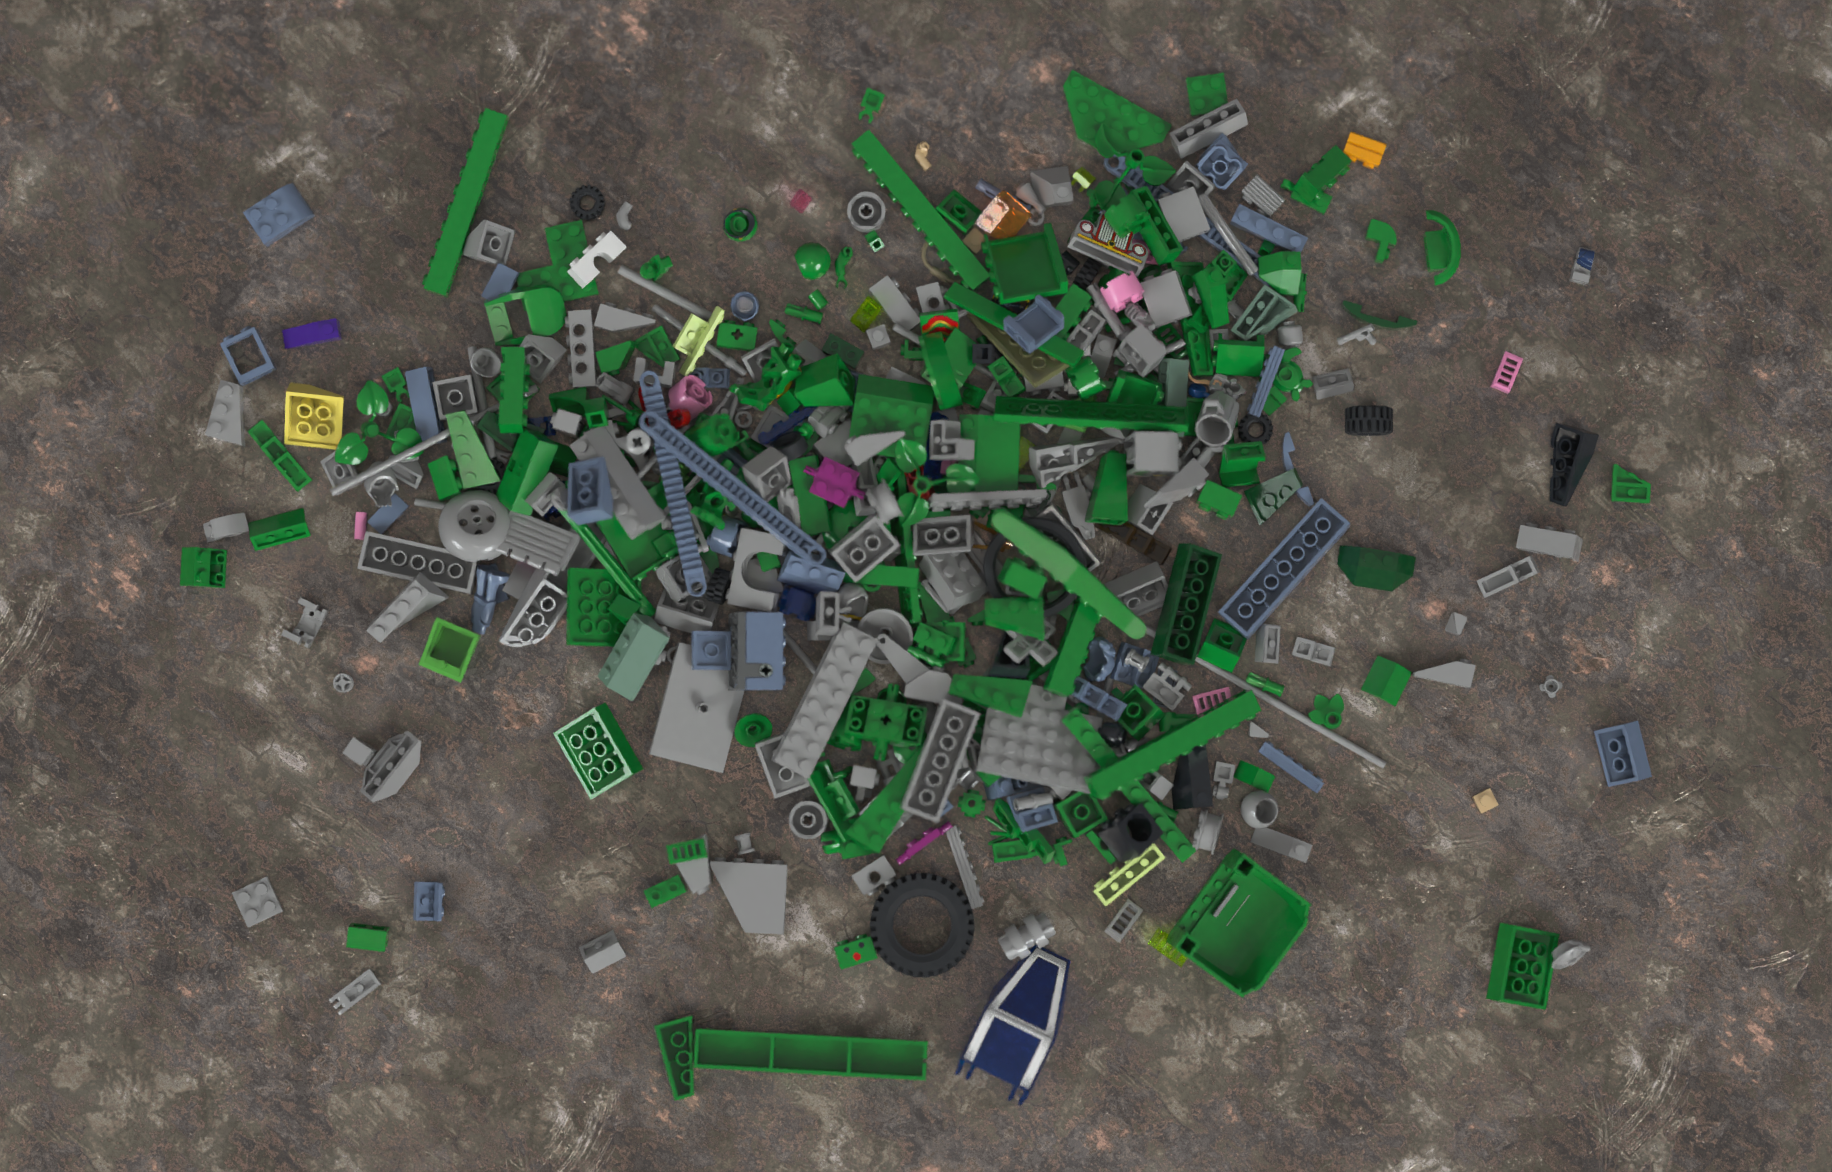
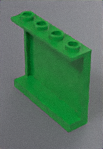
M1051 223L1044 224V232L991 241L988 240L987 234H984V242H981L982 253L987 255L985 257L986 267L991 270L989 271L990 282L995 284L993 286L995 298L998 297L1000 305L1035 299V296L1038 294L1042 297L1068 293V279Z
M658 481L647 488L654 502L664 510L668 503L663 481ZM614 513L613 518L595 522L631 580H637L638 582L644 579L648 571H656L663 565L664 561L667 559L670 561L679 555V551L667 558H662L652 541L666 532H674V529L662 530L661 523L651 530L647 529L632 540Z

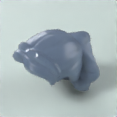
M1095 637L1088 644L1087 648L1090 651L1089 661L1083 666L1087 680L1099 682L1105 680L1112 672L1115 665L1114 657L1116 651L1113 644L1108 642V639Z

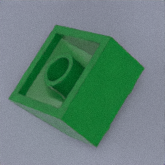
M1214 618L1197 657L1232 673L1247 639L1231 625Z

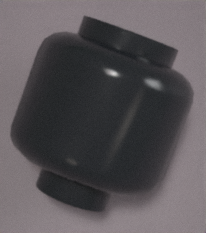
M1105 722L1097 731L1111 748H1119L1125 743L1127 738L1126 729L1119 723Z

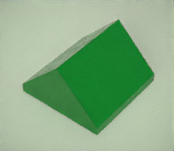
M955 189L936 207L937 212L942 218L964 236L984 214Z
M1377 655L1361 690L1396 707L1412 672L1396 662Z

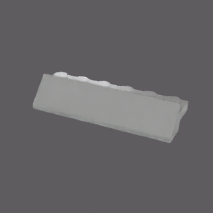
M605 426L584 432L581 438L569 445L579 461L602 456L605 458L613 497V513L632 540L666 519Z

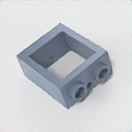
M251 326L241 329V333L236 336L232 334L223 339L224 342L220 343L241 386H245L277 370L258 329L255 327L251 328ZM253 335L266 363L242 375L228 347Z

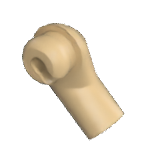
M923 141L917 145L914 158L922 169L926 171L932 165L926 158L929 144Z

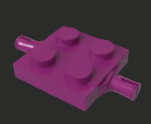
M825 457L817 470L808 465L804 469V473L814 477L809 492L845 508L852 495L862 500L864 499L862 495H866V492L856 488L860 472Z
M948 821L934 830L932 827L922 833L924 837L921 840L914 839L907 844L908 849L895 860L901 865L941 834L943 836L953 826Z

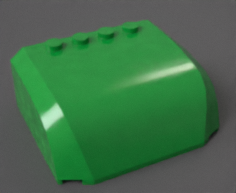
M1234 848L1225 856L1170 931L1166 942L1243 998L1252 991L1262 988L1306 928L1309 906L1311 907V904L1244 853ZM1234 884L1238 885L1239 888L1217 917H1214L1212 914Z

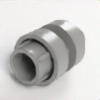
M1045 913L1035 917L1033 914L1026 916L1022 919L1025 926L1022 925L1018 930L1014 924L1004 929L1006 934L999 937L998 942L1009 960H1013L1018 956L1022 960L1029 956L1031 953L1028 947H1033L1035 943L1039 949L1049 944L1048 939L1054 936L1056 932Z

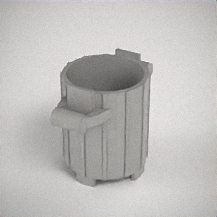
M1215 391L1214 394H1210L1203 401L1196 422L1195 432L1202 442L1209 445L1211 452H1223L1224 445H1227V442L1232 437L1239 413V403L1228 394H1224V391Z

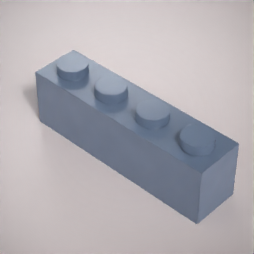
M1241 204L1237 207L1229 223L1263 241L1265 239L1275 244V247L1283 251L1301 253L1308 237Z

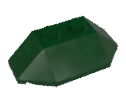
M1340 545L1337 565L1353 586L1392 592L1413 576L1416 557L1371 548Z

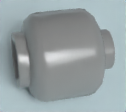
M1285 321L1283 326L1278 327V343L1284 346V349L1298 348L1299 344L1303 342L1302 326L1295 324V321Z

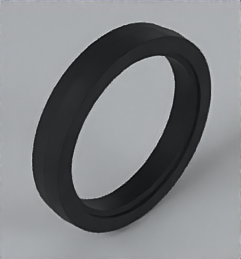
M1022 518L1023 521L1032 527L1058 536L1068 546L1071 554L1085 566L1083 550L1076 537L1066 527L1047 518ZM1000 532L993 537L988 545L983 563L985 583L994 599L1009 598L999 586L995 575V562L998 552L1008 540ZM1066 590L1053 602L1043 605L1044 618L1065 609L1076 598L1077 594L1075 592L1071 594Z

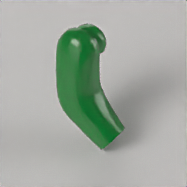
M804 422L801 426H796L793 431L801 432L805 440H808L813 435L814 428L810 423Z

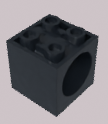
M1142 803L1116 810L1113 813L1114 817L1105 821L1101 825L1102 829L1097 834L1118 861L1123 863L1141 856L1164 832ZM1127 825L1129 826V828H1130V830H1131L1132 838L1130 837V835H1129V833H1128Z

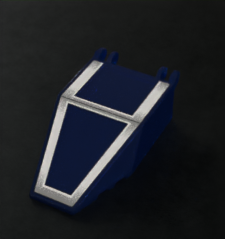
M1037 944L1029 950L1031 953L1029 956L1022 960L1020 959L993 987L961 1052L955 1074L959 1075L964 1063L967 1062L971 1064L965 1078L968 1081L975 1067L1014 1085L1007 1098L1009 1101L1014 1098L1017 1087L1024 1090L1018 1100L1019 1106L1023 1105L1030 1094L1061 1027L1070 968V960L1044 947L1039 949Z

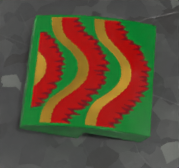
M958 309L919 313L921 335L941 331L945 340L955 327L959 329Z

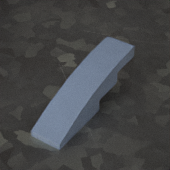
M1076 677L1074 681L1075 689L1071 696L1118 721L1127 705L1083 678Z

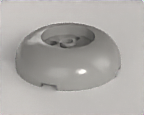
M484 490L462 492L453 497L444 506L440 514L438 530L441 542L452 555L469 562L486 559L488 561L501 555L496 550L504 542L510 526L508 514L510 510L499 502L494 493ZM477 509V510H479V511L476 512V513H473L471 510ZM488 518L490 521H494V522L488 523V522L486 521V519ZM463 521H466V522H467V525H466V526H464V527H463V526H460V525H462Z

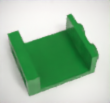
M1262 441L1224 445L1218 471L1223 487L1260 484L1257 465L1258 462L1265 461L1266 458Z

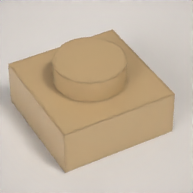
M974 227L962 242L976 255L981 250V242H984V235Z
M1490 788L1472 796L1480 814L1498 806Z

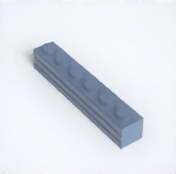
M1277 346L1270 347L1269 359H1266L1264 366H1266L1265 370H1262L1259 376L1262 378L1260 382H1257L1255 387L1257 391L1256 393L1253 392L1251 397L1253 400L1252 404H1249L1247 408L1248 414L1260 417L1285 349Z
M1268 741L1262 744L1258 750L1260 754L1315 793L1319 792L1324 785L1323 779L1313 776V772L1303 769V765L1299 762L1297 764L1293 762L1294 759L1289 755L1286 757L1283 754L1284 752L1279 748L1275 749L1271 742Z

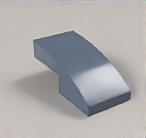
M396 493L391 496V507L383 505L367 521L382 535L409 507Z

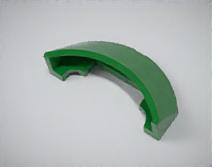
M942 332L919 336L922 354L940 411L963 405Z

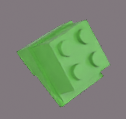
M436 617L419 665L462 683L481 635Z

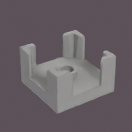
M636 357L634 382L640 385V376L643 372L648 371V363L645 358ZM665 362L663 376L660 373H656L661 387L672 388L675 385L677 369L675 362ZM651 375L644 378L645 385H653L655 382V378Z

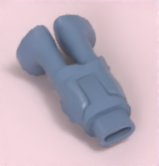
M483 564L477 565L476 568L477 588L471 608L472 631L479 634H485L486 627H489L497 602L495 598L498 586L509 580L508 573L494 571L493 567Z

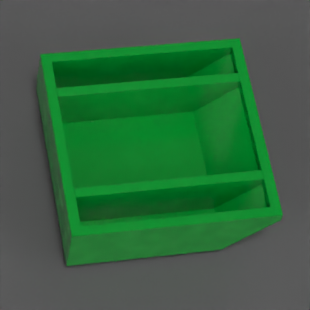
M859 374L849 438L854 435L858 438L865 435L904 431L906 435L899 439L916 441L926 449L934 397L933 387L931 385ZM898 440L875 455L895 458V448Z

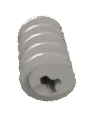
M641 428L633 429L626 437L627 449L634 454L644 453L650 447L651 436ZM638 437H641V442L643 444L640 443L639 445H636V440L634 438L637 439Z

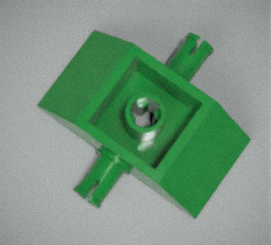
M888 684L885 700L856 695L851 697L845 733L865 741L876 742L873 757L875 760H879V757L881 761L886 760L888 745L899 747L921 746L928 708L898 703L897 697L900 686L894 684V690L893 684ZM890 720L887 725H884L883 721Z

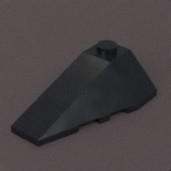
M1561 423L1555 424L1551 438L1553 459H1550V465L1553 466V476L1550 478V502L1567 507L1594 454L1599 434Z
M1206 744L1200 747L1197 745L1192 748L1193 751L1191 753L1179 756L1171 790L1173 810L1213 806Z

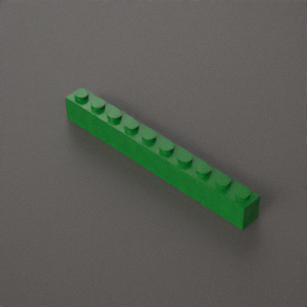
M485 108V111L479 115L478 123L480 125L478 130H475L473 133V146L467 150L465 158L468 160L466 166H462L459 177L462 178L460 183L456 184L454 188V201L448 205L447 213L449 215L447 220H444L442 223V236L437 238L435 256H431L428 267H431L428 274H425L422 281L426 291L444 297L449 295L464 251L467 236L471 231L509 117L505 114Z
M867 130L851 143L853 148L851 152L857 159L861 158L865 162L864 168L869 174L872 172L875 174L878 185L882 189L885 187L890 192L887 195L894 203L898 202L900 204V211L906 218L910 216L914 221L912 223L913 227L918 232L922 231L926 236L924 240L930 247L934 245L938 250L936 252L938 257L942 261L946 260L950 265L948 268L954 276L958 274L962 279L960 282L962 286L974 292L987 282L990 277L986 269L873 133Z
M1243 690L1083 778L1093 798L1106 799L1111 796V792L1114 790L1120 791L1128 786L1127 783L1143 779L1144 774L1156 772L1160 769V765L1164 763L1170 764L1176 760L1177 756L1191 753L1193 751L1192 748L1195 746H1203L1209 742L1208 739L1222 736L1225 734L1224 731L1229 728H1237L1241 725V721L1255 718L1257 716L1256 713L1262 710L1253 691Z

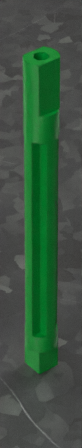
M567 510L560 511L628 597L640 605V612L651 617L656 612V609L587 524H576L567 516Z

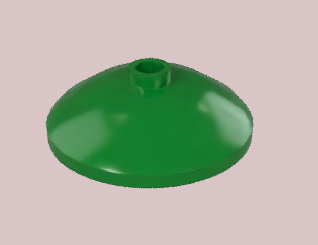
M848 500L845 508L835 504L828 510L832 531L822 533L824 542L829 549L832 548L849 533V526L856 528L869 516H856L854 500Z

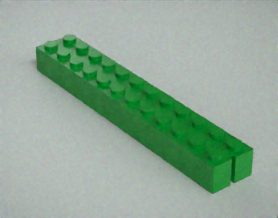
M696 1028L693 1068L926 1081L927 1062H924L923 1059H927L928 1040Z

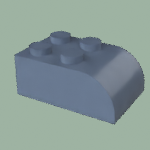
M294 183L279 188L243 212L263 244L267 247L315 216Z

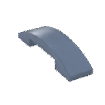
M1289 432L1284 434L1282 440V462L1285 472L1293 469L1289 453L1295 451ZM1308 486L1300 488L1296 492V495L1307 506L1314 505Z

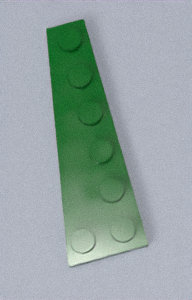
M1173 261L1167 263L1168 269L1178 271L1193 314L1199 304L1195 302L1192 296L1188 295V289L1194 286L1192 275L1204 269L1203 262ZM1191 316L1180 319L1193 376H1212L1213 367L1209 327L1201 334L1188 322Z
M923 744L846 831L847 835L876 853L880 852L905 811L900 808Z

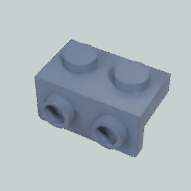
M414 882L413 920L441 921L444 915L442 898L445 895L443 883Z

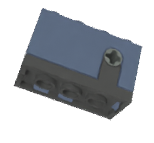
M735 612L728 614V631H731V670H728V690H783L786 682L785 675H783V667H785L786 663L785 656L783 655V648L786 644L783 628H785L786 620L783 617V613Z

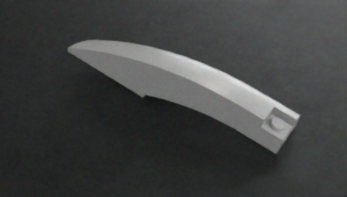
M566 520L561 528L578 535ZM595 522L587 523L601 543L604 544L606 539ZM582 538L565 570H560L557 576L544 571L545 565L542 570L535 569L501 634L499 642L512 647H522L538 643L552 631L567 609L568 568L589 569L596 557Z

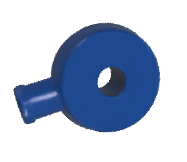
M1193 383L1188 389L1189 395L1195 398H1207L1210 395L1201 384Z

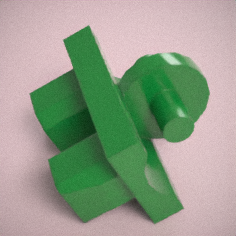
M659 254L653 256L649 262L641 266V276L644 279H652L654 282L659 280L673 266L669 255L660 258Z

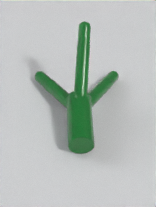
M985 816L986 820L1004 831H991V835H999L1001 837L988 842V845L1010 838L1001 824L989 816Z

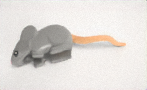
M1188 369V378L1194 383L1209 386L1210 394H1214L1215 391H1224V394H1228L1236 400L1246 393V390L1237 383V379L1228 380L1227 376L1223 374H1215L1211 381L1206 379L1196 380L1191 377Z

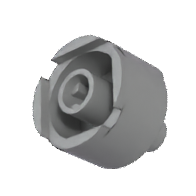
M860 192L850 200L847 207V215L854 229L863 233H870L882 226L886 210L883 201L875 193ZM865 208H868L869 212L872 213H869L868 216H864V213L861 212H864Z
M802 801L796 804L790 812L789 826L792 832L800 838L814 839L820 836L827 827V813L817 802ZM805 815H807L808 817L811 815L813 816V819L811 820L812 825H810L809 823L804 824L803 821H805Z

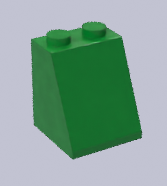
M838 353L800 367L802 374L795 378L796 387L794 395L797 400L801 401L803 406L854 405L856 380Z

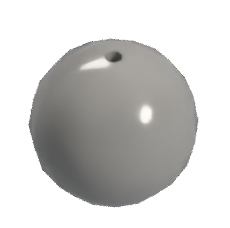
M1262 790L1253 791L1242 800L1240 807L1241 816L1251 827L1257 829L1268 827L1277 818L1278 803L1268 792Z

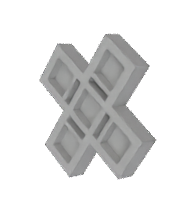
M1044 619V641L1028 635L1024 636L1014 631H1006L1014 640L1005 646L1003 651L1016 663H1019L1028 654H1031L1042 666H1045L1058 653L1046 642L1055 633L1056 629Z

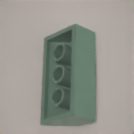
M633 613L597 677L606 687L634 701L670 637L650 616Z

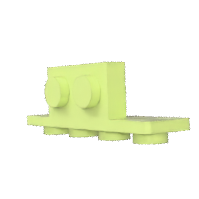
M716 306L707 322L692 313L672 346L688 355L679 370L682 375L687 377L694 371L698 357L703 355L706 343L713 338L714 329L724 318L725 310Z

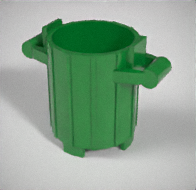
M700 412L695 425L686 430L684 436L713 458L735 445L736 441L739 440V431L736 432V428L727 414L722 413L709 416Z

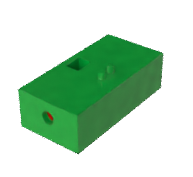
M524 428L523 433L519 435L496 493L499 502L510 511L530 516L533 508L525 500L546 477L558 445L543 433Z

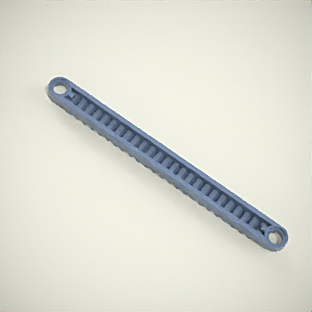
M1116 157L1119 161L1116 167H1111L1108 164L1109 158H1105L1104 167L1114 176L1120 178L1127 168L1125 157ZM1139 167L1130 169L1122 180L1133 190L1147 186L1156 202L1162 194L1168 192L1171 195L1174 194L1163 185L1153 186L1148 184L1142 177L1143 170H1140ZM1206 217L1210 230L1199 235V237L1219 252L1224 249L1237 262L1236 264L1245 270L1212 221ZM1239 241L1258 268L1257 258L1261 256ZM1258 271L1251 275L1273 290L1266 281L1264 282L1259 278Z
M645 371L640 376V386L646 412L653 411L669 423L659 378L655 372ZM648 375L655 378L652 386L644 384V378ZM648 417L649 425L653 426L654 419L652 417ZM653 439L687 590L692 596L700 597L706 591V582L677 457H674L671 452H668L666 448ZM694 582H700L703 586L699 593H695L691 589V585Z
M647 411L642 414L639 419V425L643 431L650 435L655 442L660 443L662 447L666 448L668 452H671L674 457H677L691 471L696 472L710 486H713L716 491L721 492V495L726 496L729 501H732L746 515L751 516L753 520L762 525L765 530H768L782 544L787 545L789 549L793 550L795 554H798L811 565H820L825 560L826 551L821 545L653 411ZM652 417L654 425L647 426L644 423V418ZM813 550L820 552L821 558L819 560L812 559L811 552Z

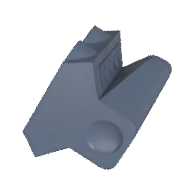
M1221 133L1200 156L1199 162L1195 166L1204 176H1208L1217 188L1225 190L1246 168L1248 163L1240 157L1227 136Z

